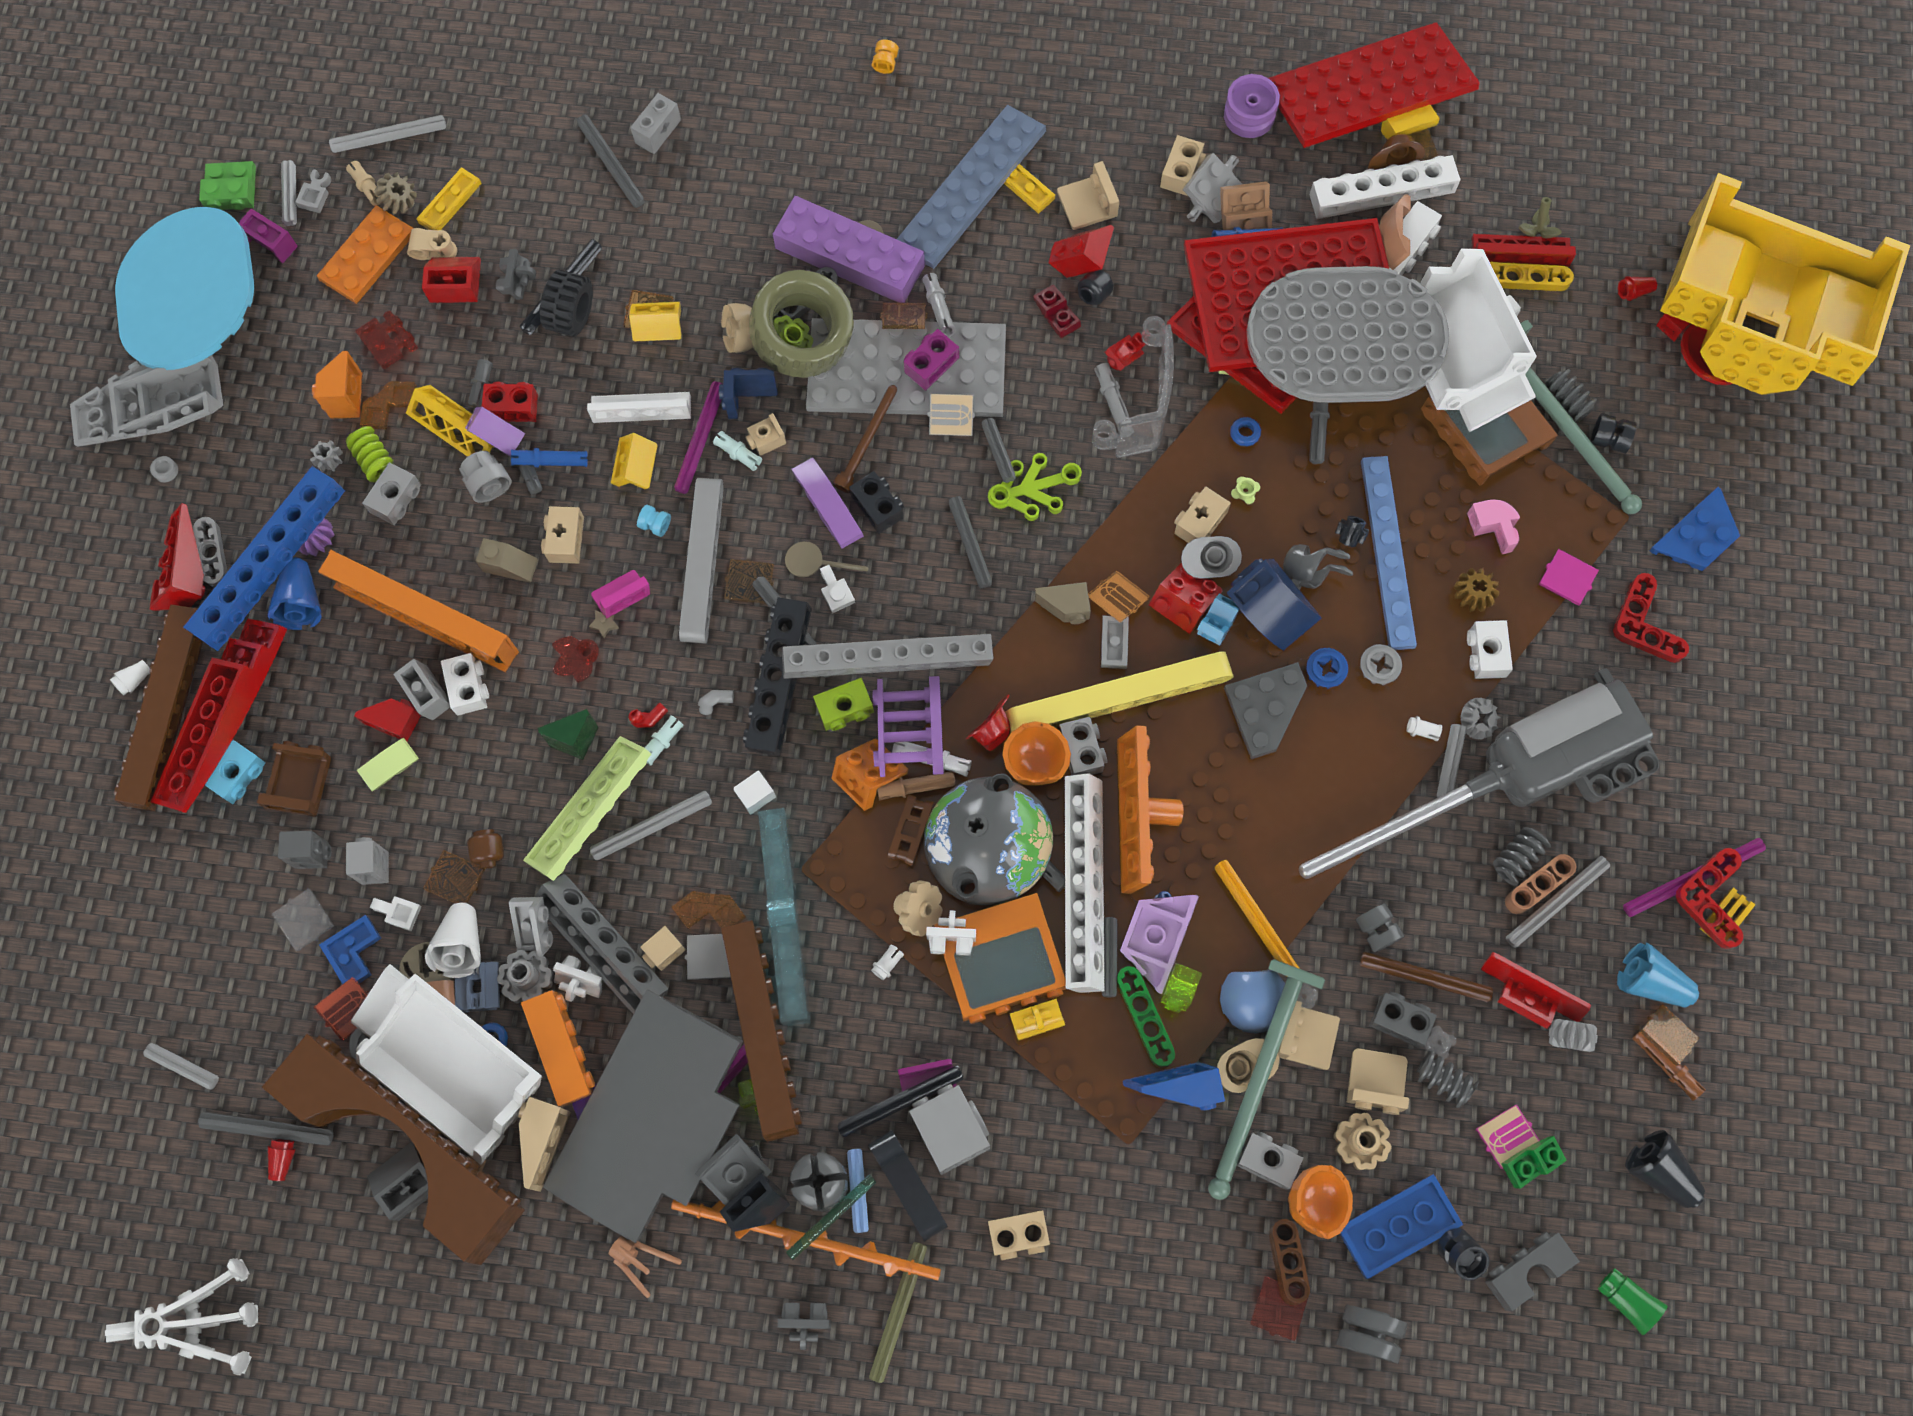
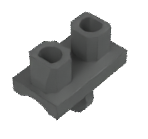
M510 249L508 257L500 258V270L506 275L505 278L497 280L496 289L501 294H511L516 300L523 299L524 289L528 285V280L536 278V271L530 267L531 262L527 258L518 254L517 249Z
M784 1303L782 1318L778 1319L777 1327L801 1328L800 1332H790L789 1340L800 1341V1350H806L807 1342H818V1333H808V1328H831V1320H828L826 1303H810V1319H799L800 1303Z

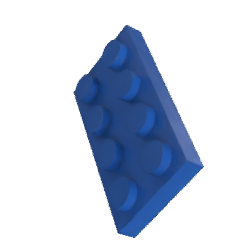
M1432 1174L1349 1220L1340 1236L1363 1277L1368 1279L1438 1240L1445 1232L1461 1227L1463 1223L1435 1175Z

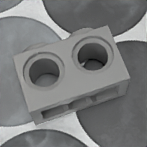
M1090 717L1060 724L1059 730L1068 741L1071 752L1069 763L1071 776L1102 773L1104 764L1107 763V757L1104 748L1099 749L1097 739H1100V733L1097 724H1092ZM1076 731H1083L1086 733L1087 738L1078 740L1073 734ZM1084 755H1090L1095 762L1086 765L1082 763L1080 758Z
M362 837L355 839V842L346 843V874L362 885L389 883V852L381 847L380 844L372 841V838Z

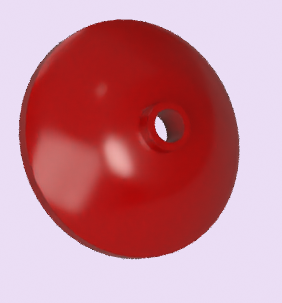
M1691 324L1681 339V352L1689 368L1697 376L1717 385L1733 384L1713 376L1700 353L1707 329Z

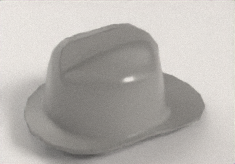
M1200 537L1193 539L1185 546L1182 551L1181 561L1185 571L1193 577H1224L1231 575L1237 570L1241 564L1242 554L1238 544L1229 537Z

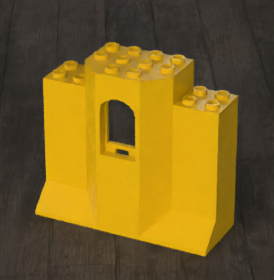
M1718 173L1688 222V225L1691 227L1660 312L1707 329L1700 353L1713 376L1763 395L1797 390L1811 371L1853 386L1878 355L1910 245L1886 236L1875 252L1733 199L1740 189L1742 182ZM1748 315L1778 327L1775 338L1742 326L1745 316Z

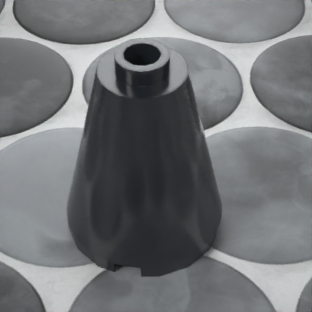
M1659 1130L1643 1138L1647 1143L1641 1148L1636 1145L1627 1156L1625 1167L1629 1173L1684 1208L1699 1206L1704 1200L1705 1189L1673 1137L1665 1130Z

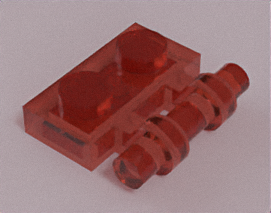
M392 311L384 313L383 317L386 321L382 324L376 318H373L355 330L383 370L404 357L399 350L402 347H407L409 352H414L418 348L414 342L415 338L404 329L403 322ZM391 331H395L398 335L393 340L388 335Z

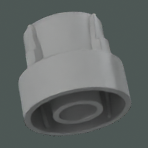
M479 451L471 454L462 462L461 468H459L467 490L473 500L478 503L488 502L499 497L509 489L512 483L504 466L501 463L499 464L494 455L491 456L488 451Z

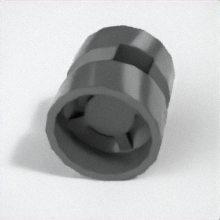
M1386 903L1369 910L1355 919L1362 933H1368L1367 942L1374 953L1405 937L1398 923H1392L1393 914ZM1385 925L1387 931L1378 935L1375 930Z

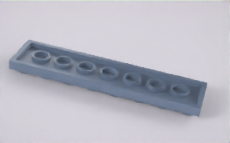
M1007 105L904 229L897 240L924 251L925 264L934 269L1000 189L1014 169L1017 168L1044 135L1046 126Z

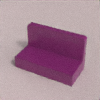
M952 1059L898 1069L902 1092L952 1068Z

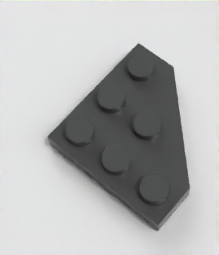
M1298 662L1225 685L1224 687L1251 759L1276 752L1307 687Z

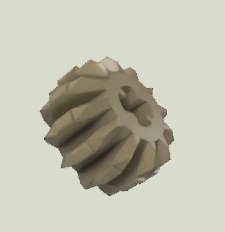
M398 172L394 173L393 177L387 173L377 181L378 187L375 188L374 194L379 196L376 200L377 203L384 204V211L390 208L393 215L397 214L398 210L404 214L408 208L413 207L417 193L413 191L414 183H407L408 176L402 179Z

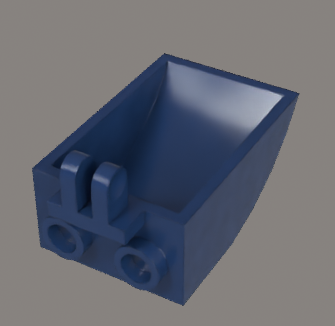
M1261 558L1253 561L1237 575L1238 578L1230 584L1232 588L1227 592L1246 618L1268 640L1283 651L1322 619L1274 559H1265L1263 561Z

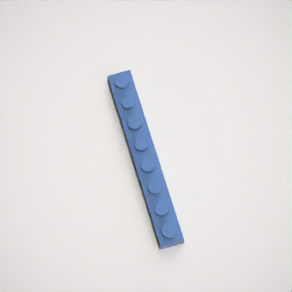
M1388 456L1362 458L1361 467L1388 646L1394 650L1415 649L1417 643Z

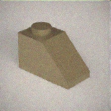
M483 538L476 563L485 573L531 583L538 559L507 543Z
M1086 582L1035 588V602L1061 621L1081 624L1090 619L1091 610Z

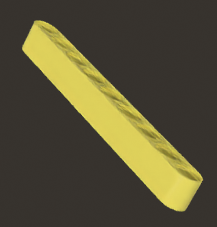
M1216 652L1015 706L1005 711V714L1010 721V732H1013L1022 724L1034 721L1048 723L1058 728L1060 724L1086 717L1095 718L1221 684L1231 680L1234 676L1226 652Z

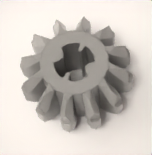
M1555 1019L1552 1021L1551 1028L1549 1027V1043L1555 1047L1591 1052L1595 1050V1043H1597L1598 1035H1596L1597 1027L1592 1024Z

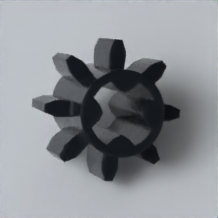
M1348 516L1347 520L1341 519L1335 533L1340 535L1339 541L1342 544L1356 547L1358 543L1363 544L1366 540L1369 529L1364 528L1366 522L1356 516Z

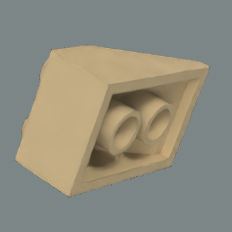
M529 1097L528 1102L522 1104L518 1115L521 1118L519 1131L524 1188L541 1192L571 1112Z

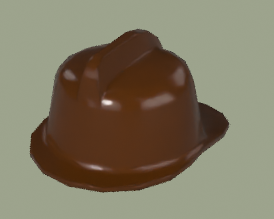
M1406 134L1394 135L1386 141L1381 151L1371 158L1368 169L1378 170L1390 165L1399 166L1409 164L1415 160L1422 161L1425 156V149L1420 143L1414 142L1412 136Z

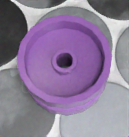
M1249 74L1236 79L1230 86L1224 109L1226 126L1234 134L1245 138L1260 137L1267 133L1274 124L1279 105L1280 94L1277 86L1270 79L1262 75Z

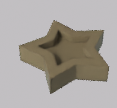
M595 610V620L590 624V629L600 631L603 638H605L610 630L619 629L613 621L614 615L606 619L603 613Z

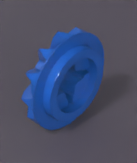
M1321 648L1310 655L1306 670L1309 680L1316 683L1317 687L1322 686L1329 689L1339 686L1345 680L1348 674V664L1345 657L1339 651L1332 648ZM1331 660L1330 669L1334 672H1328L1327 675L1322 676L1323 668L1320 665L1325 666Z

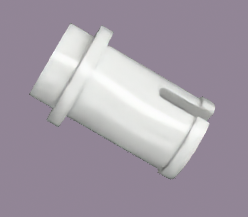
M1419 716L1415 718L1410 717L1406 732H1409L1413 737L1419 735L1438 741L1442 732V725L1420 720Z
M890 945L877 963H873L874 967L871 971L882 980L891 976V970L904 956L902 951L899 950L891 958L898 949L894 945Z

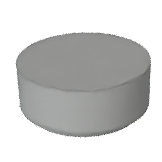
M161 456L152 462L150 472L158 481L169 482L177 476L178 466L170 457Z

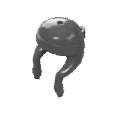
M1302 544L1294 545L1287 552L1283 563V571L1299 590L1301 587L1311 589L1319 587L1330 571L1353 576V572L1342 565L1329 564L1323 569L1316 571L1326 554L1341 559H1350V555L1342 550L1323 548L1310 554L1309 546Z

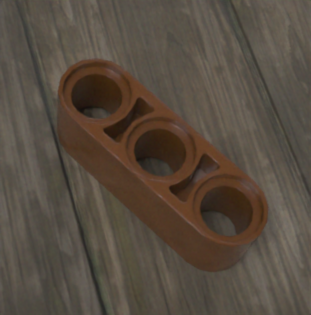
M1281 1219L1270 1228L1269 1241L1280 1295L1285 1303L1298 1305L1309 1297L1310 1286L1298 1229L1292 1221ZM1278 1227H1285L1289 1231L1290 1238L1288 1241H1283L1277 1236ZM1284 1255H1290L1295 1259L1296 1266L1293 1270H1289L1283 1265L1282 1259ZM1291 1283L1297 1284L1301 1288L1302 1294L1299 1299H1295L1289 1294L1288 1288Z

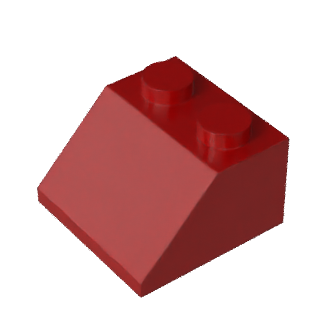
M1108 225L1054 242L1048 263L1066 278L1101 270L1114 227Z

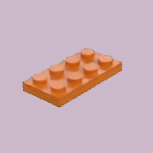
M376 205L317 274V278L325 285L357 304L407 245L411 230L414 228Z

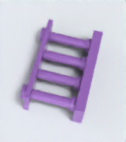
M939 676L929 677V687H924V690L884 692L883 679H877V690H873V705H878V751H873L874 767H879L880 777H885V764L927 762V764L933 765V775L944 774ZM925 700V703H930V707H925V710L884 712V702ZM926 720V723H931V727L926 728V730L885 732L884 722ZM912 741L932 743V748H927V751L885 753V743Z

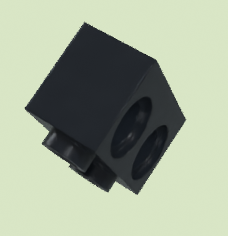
M875 471L849 487L851 498L878 534L903 519L904 505L897 495L892 496L889 492L890 486L883 476L879 478ZM869 489L877 490V493L874 495H868L865 492ZM883 508H889L892 510L888 514H882L879 512Z

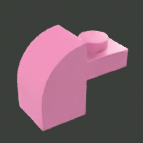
M1487 500L1474 503L1471 506L1467 515L1474 535L1494 532L1501 553H1511L1519 541L1518 531L1516 528H1513L1520 518L1518 512L1510 504L1501 500Z

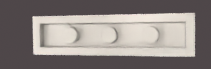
M690 392L591 396V403H587V411L593 423L691 419Z

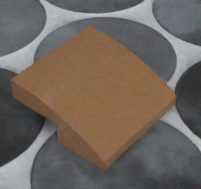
M1267 181L1220 187L1223 230H1233L1234 227H1240L1241 229L1272 228V210L1269 208L1270 184Z

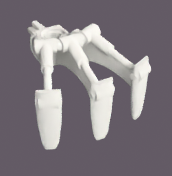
M229 1259L227 1272L192 1293L191 1290L182 1293L177 1297L178 1301L168 1306L165 1303L159 1304L156 1312L153 1307H147L144 1314L141 1310H136L135 1321L106 1325V1342L135 1339L137 1349L142 1348L144 1343L147 1349L154 1348L157 1342L160 1350L166 1349L168 1344L181 1348L178 1354L180 1356L190 1359L194 1355L209 1360L214 1358L229 1363L231 1370L234 1372L233 1374H245L252 1358L249 1352L242 1351L234 1356L215 1351V1348L199 1344L200 1339H198V1335L202 1333V1328L220 1326V1323L243 1320V1325H247V1327H253L258 1323V1305L247 1302L237 1313L201 1317V1313H198L200 1308L198 1303L213 1294L215 1289L232 1278L241 1282L246 1280L250 1274L242 1259ZM184 1309L186 1320L167 1322L165 1319ZM157 1319L160 1325L158 1332L148 1336L145 1330L146 1325L149 1321ZM186 1328L184 1342L165 1336L170 1329Z

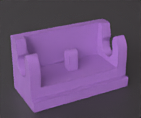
M483 407L475 408L465 427L468 432L473 433L509 457H511V449L516 450L525 433Z

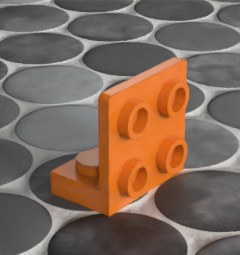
M873 739L837 756L831 778L864 811L873 807L878 788L908 773V768L903 763L885 764V777H880L879 767H874L873 751H878L877 739ZM885 747V753H891V752Z

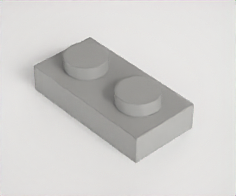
M1103 616L1101 668L1127 669L1129 617H1125L1119 622L1113 616Z

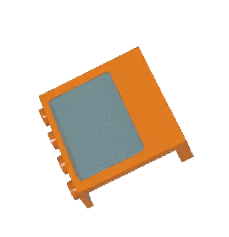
M1037 893L957 918L966 919V926L955 928L976 929V942H973L970 956L956 955V941H946L945 954H943L963 1021L969 1020L970 1024L980 1022L986 1019V1014L995 1012L996 1015H1002L1012 1011L1011 1006L1021 1004L1022 1007L1036 1004L1037 998L1047 995L1048 999L1063 995L1062 990L1066 989V979ZM934 925V927L949 928V926Z

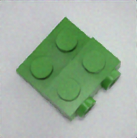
M254 162L205 164V179H201L199 201L202 205L220 210L254 208L256 175Z

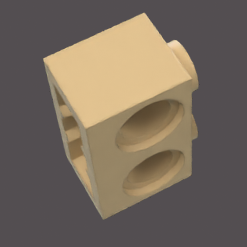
M1177 135L1162 174L1160 187L1187 196L1183 188L1206 158V154L1203 153L1205 143Z
M1043 1210L988 1221L994 1256L1000 1255L1001 1260L1016 1258L1017 1252L1028 1250V1255L1045 1252L1044 1246L1050 1245ZM1030 1225L1037 1226L1041 1231V1237L1036 1242H1031L1025 1237V1230ZM1009 1231L1012 1233L1014 1241L1011 1246L1002 1247L998 1243L997 1236L1000 1232Z

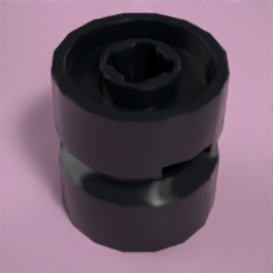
M1601 413L1593 428L1590 441L1593 445L1603 448L1610 445L1611 450L1626 454L1633 442L1637 423L1626 419L1617 421L1615 416Z
M1454 1228L1441 1236L1438 1242L1439 1255L1462 1279L1467 1281L1476 1280L1487 1271L1489 1266L1488 1253L1464 1229Z

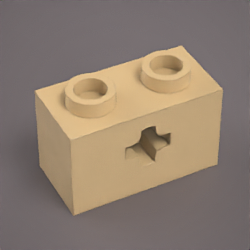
M1205 486L1201 493L1196 492L1189 501V505H1191L1186 512L1182 510L1174 522L1176 524L1174 534L1188 543L1196 538L1210 537L1228 513L1231 503Z
M549 506L548 515L544 517L546 539H542L541 542L542 554H545L549 563L579 564L584 516L579 507Z

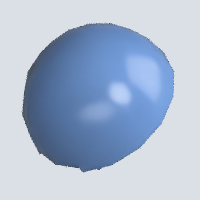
M1272 970L1231 972L1221 987L1220 1003L1223 1014L1226 1015L1232 1025L1242 1030V1032L1256 1034L1268 1031L1285 982L1277 972Z

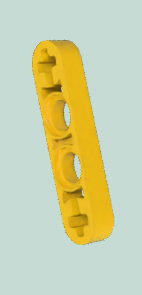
M1490 262L1502 288L1565 291L1571 285L1574 278L1572 270L1565 266ZM1515 272L1519 279L1512 281L1508 279L1506 273ZM1539 273L1543 277V281L1535 282L1532 280L1531 274ZM1558 275H1561L1565 281L1561 282L1560 278H1557Z

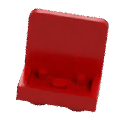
M1180 563L1159 585L1149 606L1191 634L1204 612L1212 605L1219 593L1222 594L1223 590L1208 578H1196L1189 575L1183 568L1182 563Z

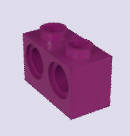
M937 329L932 334H927L923 338L921 345L915 351L911 350L905 356L904 373L926 391L959 359V346ZM936 348L943 349V351L941 352H935L933 350ZM924 364L927 367L919 369L916 366Z

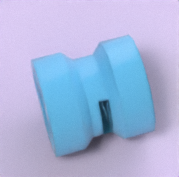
M645 505L638 516L637 527L643 530L650 529L653 534L662 537L669 527L671 514L664 511L656 512L654 507Z

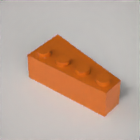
M551 990L521 1002L558 1107H563L592 1095V1088L595 1087V1082L591 1072L586 1071L584 1061H586L582 1047L578 1046L575 1037L577 1035L572 1020L569 1018L567 1005L562 993Z

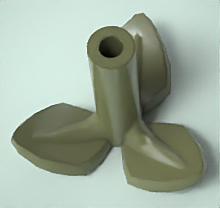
M1549 197L1542 198L1540 208L1532 218L1534 225L1527 223L1519 225V229L1524 234L1534 237L1540 232L1542 238H1552L1562 233L1556 227H1547L1550 224L1549 209L1552 201Z

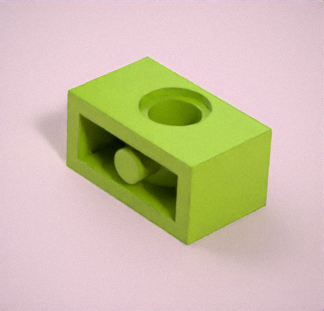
M862 678L813 696L826 731L830 729L832 731L840 730L846 726V723L853 720L857 722L869 718L871 713H874L872 702ZM843 702L851 704V708L847 711L839 710L838 706Z

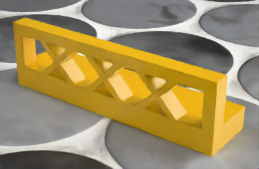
M431 385L414 389L406 411L408 416L467 457L475 453L472 444L474 441L483 446L482 451L490 453L491 449L494 448V446L465 429L472 413ZM418 402L423 404L426 416H422L416 411ZM438 415L443 419L445 429L437 426L434 416ZM457 428L461 431L464 442L456 439L453 429Z

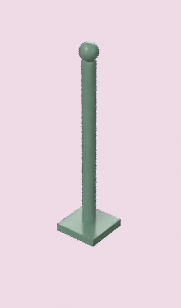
M1528 320L1520 323L1527 335L1533 326ZM1530 367L1525 375L1536 395V400L1617 500L1621 501L1622 510L1627 514L1639 512L1642 507L1640 497L1631 494V490Z
M1275 959L1271 960L1268 969L1287 976V980L1216 1171V1178H1213L1208 1185L1210 1195L1217 1200L1225 1199L1230 1193L1229 1182L1232 1180L1302 985L1306 983L1323 989L1325 984L1323 977Z

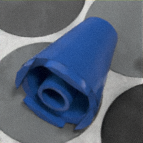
M293 557L278 576L268 608L269 620L270 618L273 619V624L281 625L288 630H302V625L310 624V628L317 625L321 620L322 611L308 563L301 558Z

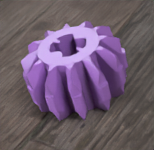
M324 518L298 551L306 556L308 554L316 556L319 550L325 552V546L332 545L330 538L335 536L332 524Z

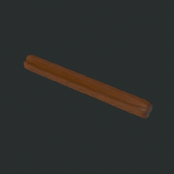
M1368 952L1362 953L1360 958V966L1484 1002L1491 1001L1493 996V988Z

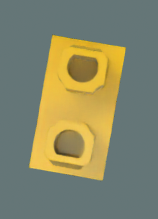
M1057 999L1010 1013L1018 1041L1065 1026Z

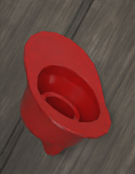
M1007 694L983 723L965 739L973 737L988 751L994 750L1005 741L1010 732V721L1002 706L1010 695Z

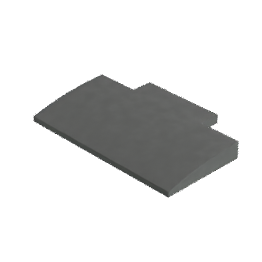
M646 990L543 1188L634 1243L641 1239L664 1194L687 1206L701 1181L695 1173L714 1156L740 1106L739 1103L717 1091L733 1063L743 1040L658 994Z

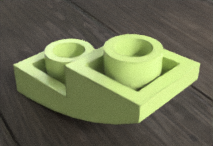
M402 738L372 758L357 771L371 791H374L395 775L403 772L419 758L405 738Z

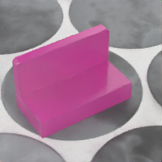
M631 570L593 591L591 596L607 619L650 595V588L644 576L640 578L635 570Z

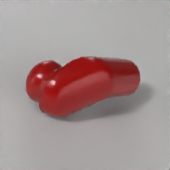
M658 703L650 712H641L638 709L632 710L628 718L631 724L637 728H651L662 719L668 710L661 703Z

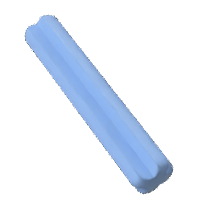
M850 1149L847 1152L853 1231L855 1233H864L869 1230L863 1154L861 1149Z

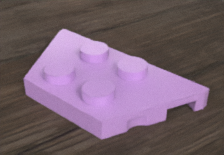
M1198 895L1138 901L1120 951L1160 994H1163L1197 904Z

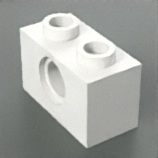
M1507 620L1476 621L1467 632V644L1472 648L1470 669L1474 670L1475 679L1506 678L1513 670ZM1483 646H1489L1493 650V654L1485 652Z

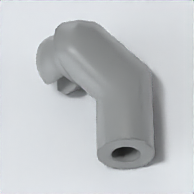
M711 690L699 699V712L703 715H709L712 713L715 704L733 703L734 690Z

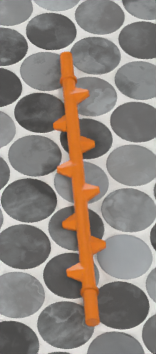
M673 1199L671 1205L673 1210L696 1215L697 1218L703 1217L727 1224L720 1213V1210L725 1207L721 1201L710 1208L704 1206L703 1203L699 1205L692 1202L685 1206ZM774 1219L770 1224L735 1232V1236L738 1239H741L750 1230L783 1239L785 1249L788 1250L800 1243L833 1252L835 1263L838 1266H841L850 1257L882 1265L888 1277H891L900 1270L908 1272V1275L915 1274L939 1280L941 1269L914 1262L915 1260L908 1261L878 1253L875 1243L871 1241L860 1248L827 1238L824 1226H819L812 1234H807L778 1226L776 1219Z

